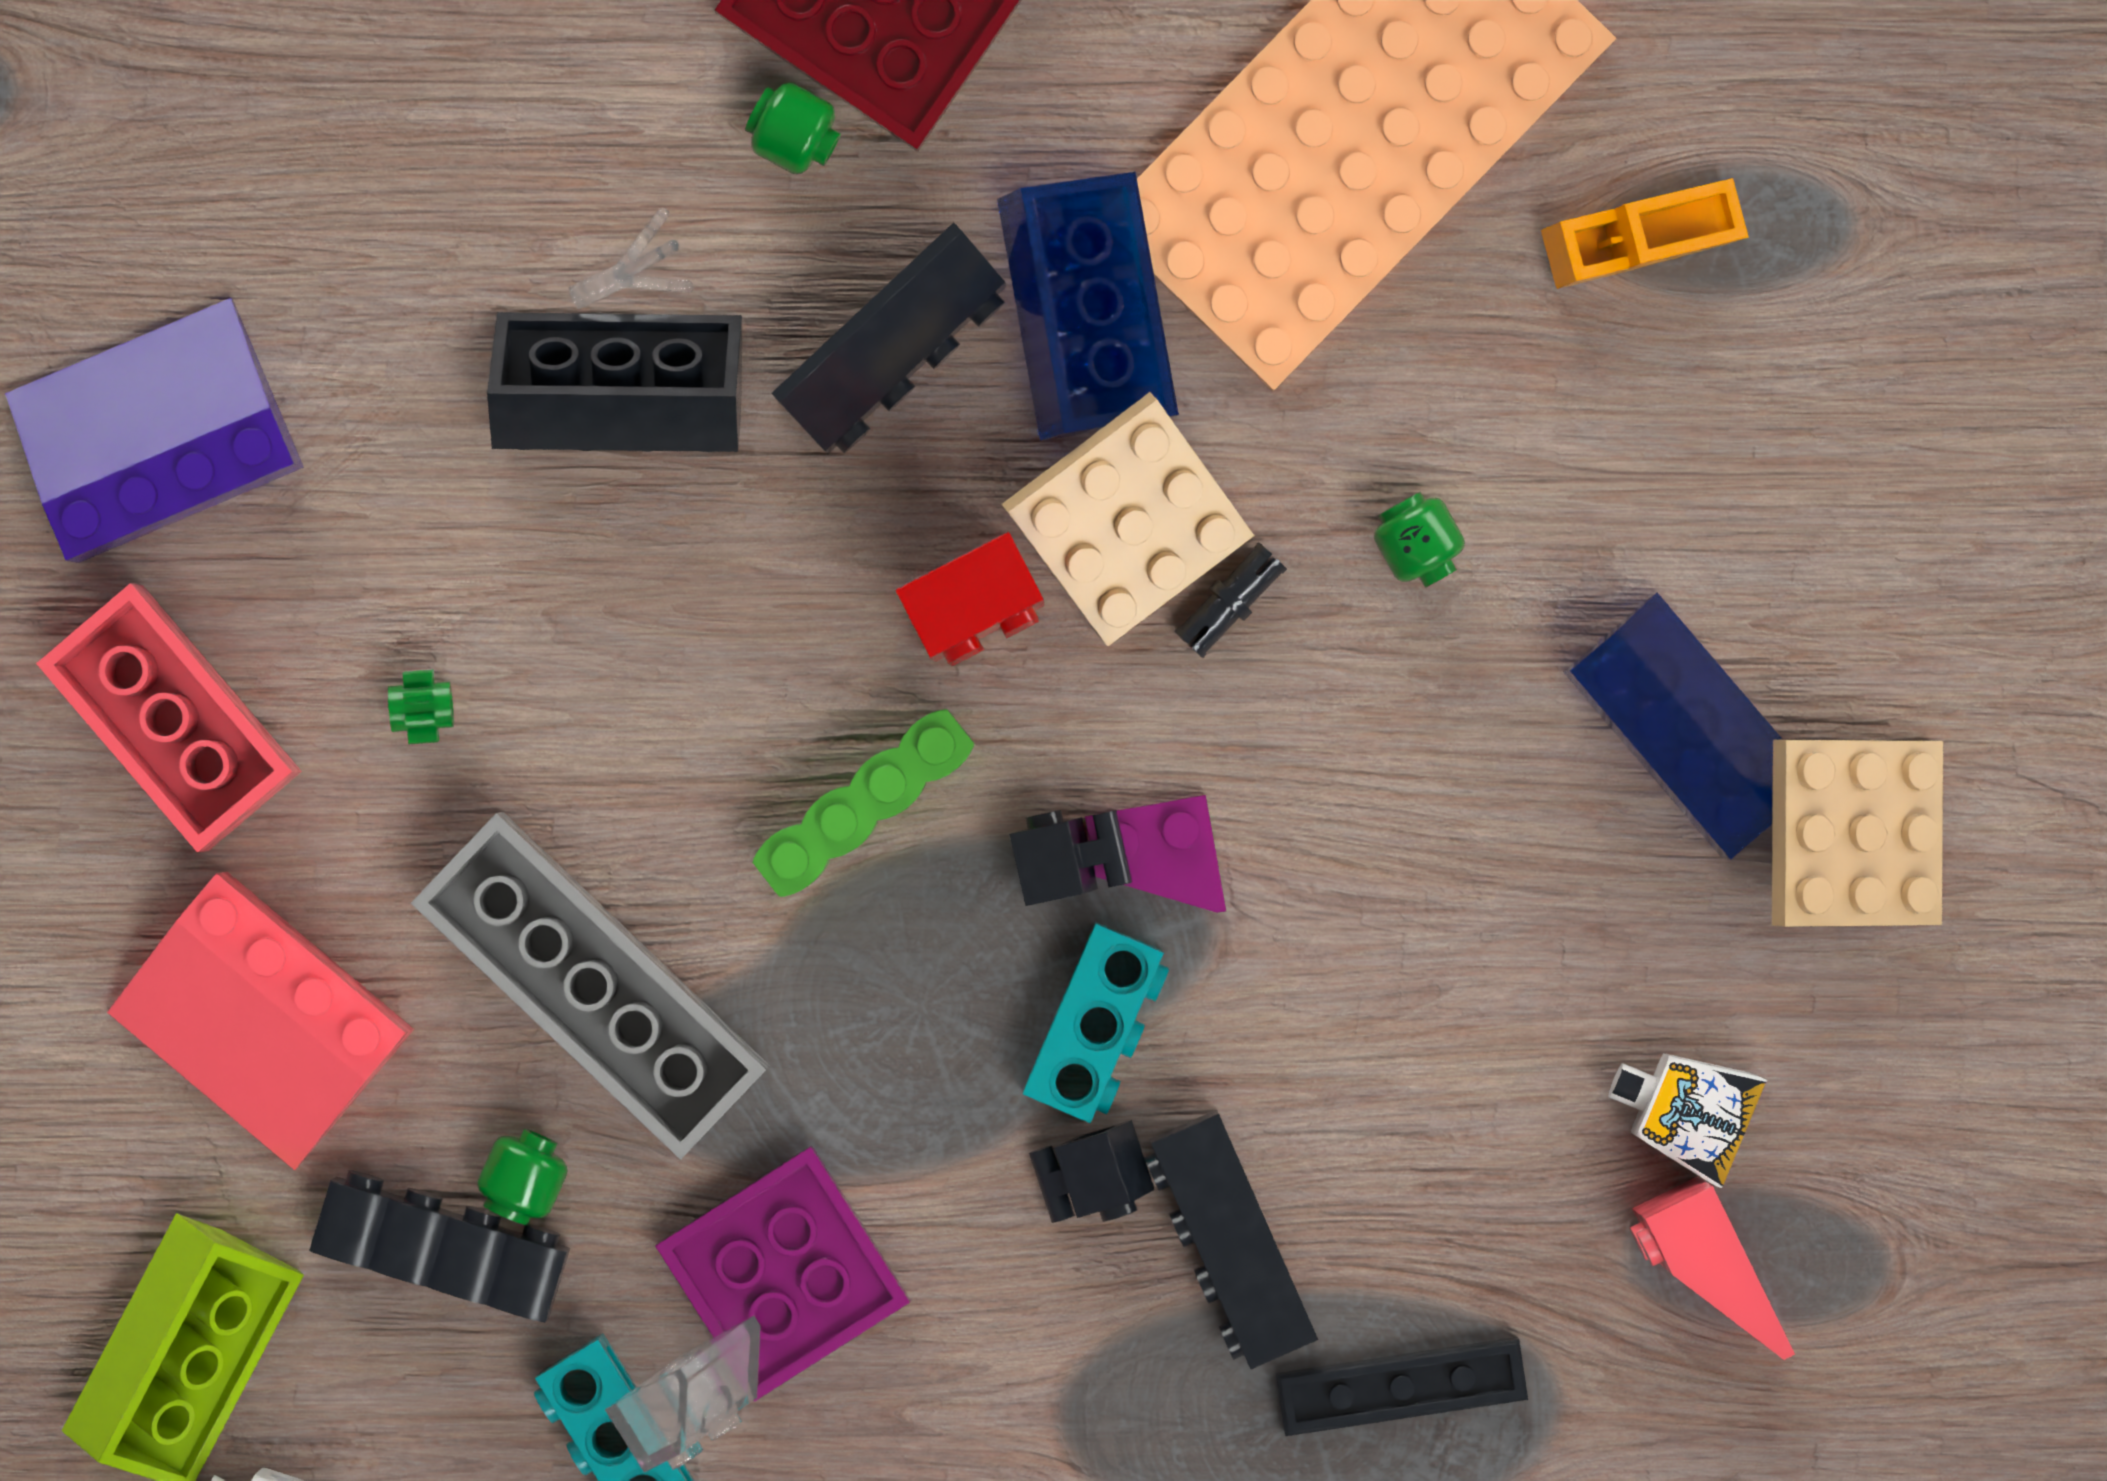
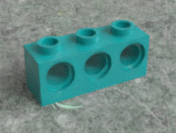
M1095 922L1023 1088V1095L1088 1123H1091L1096 1111L1107 1115L1121 1083L1120 1080L1111 1077L1120 1054L1132 1058L1145 1028V1024L1135 1020L1144 998L1156 1002L1170 968L1159 964L1164 954L1162 950ZM1129 951L1140 960V974L1131 984L1117 985L1106 976L1105 964L1113 953ZM1096 1007L1108 1009L1113 1013L1117 1021L1114 1034L1109 1039L1100 1042L1088 1039L1080 1027L1083 1015L1088 1010ZM1070 1064H1079L1088 1069L1092 1076V1085L1085 1095L1071 1098L1059 1091L1056 1077L1063 1067Z
M604 1333L545 1368L535 1378L540 1388L534 1392V1396L551 1423H555L559 1419L562 1421L573 1439L566 1444L567 1450L583 1475L586 1476L593 1472L598 1481H629L631 1478L642 1474L652 1476L657 1481H694ZM576 1369L585 1370L590 1373L596 1382L595 1396L588 1400L572 1398L564 1386L566 1373ZM606 1422H615L622 1425L629 1436L628 1447L620 1452L606 1451L597 1441V1427Z

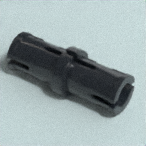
M1259 542L1254 546L1255 549L1223 583L1219 580L1213 583L1209 588L1212 591L1211 596L1180 628L1178 627L1174 631L1184 642L1189 643L1205 626L1206 629L1189 646L1201 658L1207 655L1208 650L1238 618L1245 621L1252 614L1249 607L1281 573L1284 574L1287 570L1277 558H1272L1256 575V571L1272 555Z

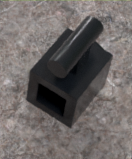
M1061 810L1025 817L1028 829L1009 834L1025 906L1081 895L1098 889L1093 868L1095 865H1104L1108 888L1132 883L1117 810L1092 815L1097 839L1087 841L1082 817L1064 821Z
M1132 1120L1079 1135L1055 1147L1054 1150L1052 1145L1029 1153L1052 1223L1075 1216V1213L1077 1218L1100 1212L1102 1222L1117 1219L1137 1211L1135 1200L1155 1190Z

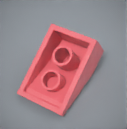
M1697 1176L1632 1208L1639 1223L1631 1226L1630 1230L1645 1260H1649L1652 1266L1662 1265L1678 1280L1783 1360L1795 1355L1711 1184Z

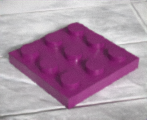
M812 1145L655 1246L754 1402L911 1301Z

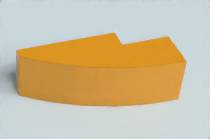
M1733 178L1560 221L1541 230L1556 289L1642 268L1749 238Z

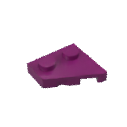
M1206 795L1117 810L1132 877V883L1124 884L1125 886L1216 913L1226 912ZM1085 816L1089 841L1096 840L1097 834L1093 816ZM1095 865V876L1107 880L1104 865Z

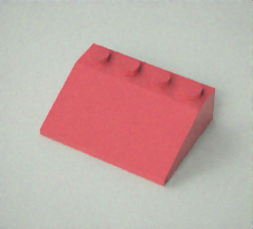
M228 872L216 873L176 920L107 1012L293 1170L300 1166L414 1030Z

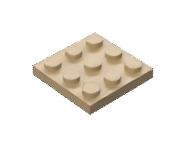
M1150 392L1002 503L1004 509L1107 646H1110L1255 536L1159 401Z
M1773 740L1772 926L1942 925L1943 741Z

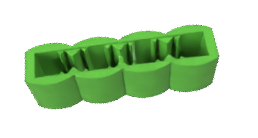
M948 709L935 711L922 717L905 733L898 748L882 751L867 760L854 775L850 786L840 787L826 793L809 808L801 824L784 828L767 839L757 851L752 863L779 897L789 896L805 889L822 875L831 858L843 856L862 845L873 833L879 820L893 817L909 808L922 794L927 782L941 779L957 770L970 756L975 746L974 741Z

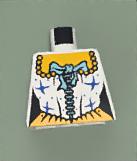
M1663 1053L1653 1076L1622 1063L1614 1077L1608 1097L1639 1110L1631 1129L1632 1134L1709 1183L1722 1188L1767 1080L1750 1072Z

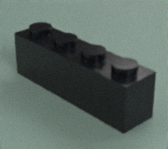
M1214 1110L1151 1138L1150 1142L1155 1153L1144 1157L1158 1190L1161 1191L1170 1187L1180 1209L1169 1213L1183 1247L1195 1243L1203 1260L1204 1266L1194 1269V1272L1208 1304L1220 1299L1229 1319V1322L1220 1325L1219 1329L1233 1360L1245 1356L1250 1369H1254L1317 1341L1318 1337L1218 1110Z

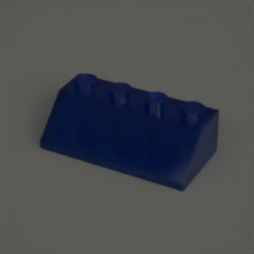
M1136 172L1024 187L998 198L999 214L1040 441L1098 432L1149 392L1159 401L1169 417L1179 415Z
M1656 592L1563 671V673L1720 857L1731 860L1772 825L1773 740L1783 739L1658 592Z

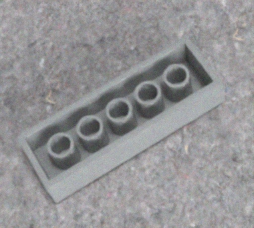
M504 812L496 813L411 902L422 915L680 1160L770 1066Z

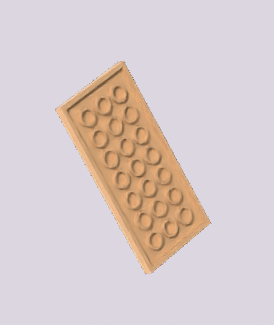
M1310 0L1098 218V222L1270 390L1274 391L1616 40V37L1578 0Z

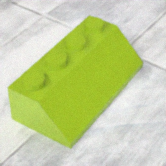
M176 1213L61 1431L99 1463L156 1481H196L304 1274L222 1229Z

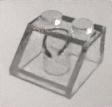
M755 1316L681 1354L605 1409L644 1473L666 1461L672 1470L682 1466L704 1450L699 1440L705 1435L713 1441L742 1422L737 1412L757 1398L760 1324Z

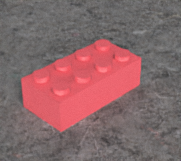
M134 583L127 585L36 663L197 853L211 850L302 772L143 585Z

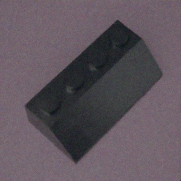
M953 222L771 394L827 454L836 446L843 453H846L871 429L864 422L868 416L881 404L888 411H891L916 387L909 378L926 362L933 369L937 368L960 346V343L954 336L972 320L978 327L982 326L1005 304V301L999 294L1006 288V282L963 231Z
M497 312L487 389L492 449L738 452L742 396V315Z

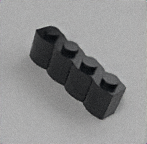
M349 1170L346 1179L335 1177L330 1180L309 1249L310 1252L339 1262L366 1268L398 1280L425 1286L457 1298L484 1304L523 1318L546 1323L549 1319L570 1252L569 1247L558 1244L561 1235L558 1232L532 1224L525 1225L523 1233L499 1226L502 1216L473 1206H466L464 1215L440 1208L443 1200L442 1197L418 1189L407 1188L405 1197L381 1190L384 1183L383 1179L359 1171Z

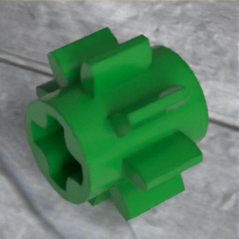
M434 669L404 671L402 673L403 685L388 686V709L391 731H407L408 745L436 743L439 741L440 728L454 727L450 681L435 683Z

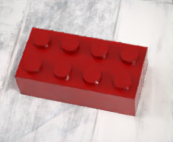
M1010 532L895 590L929 657L935 662L945 657L950 666H955L984 651L979 639L999 629H1002L1007 639L1038 623L1039 617L1035 611L1044 607V599Z

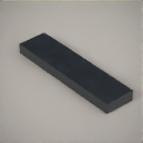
M1518 1337L1276 1373L1285 1436L1528 1400L1520 1340Z

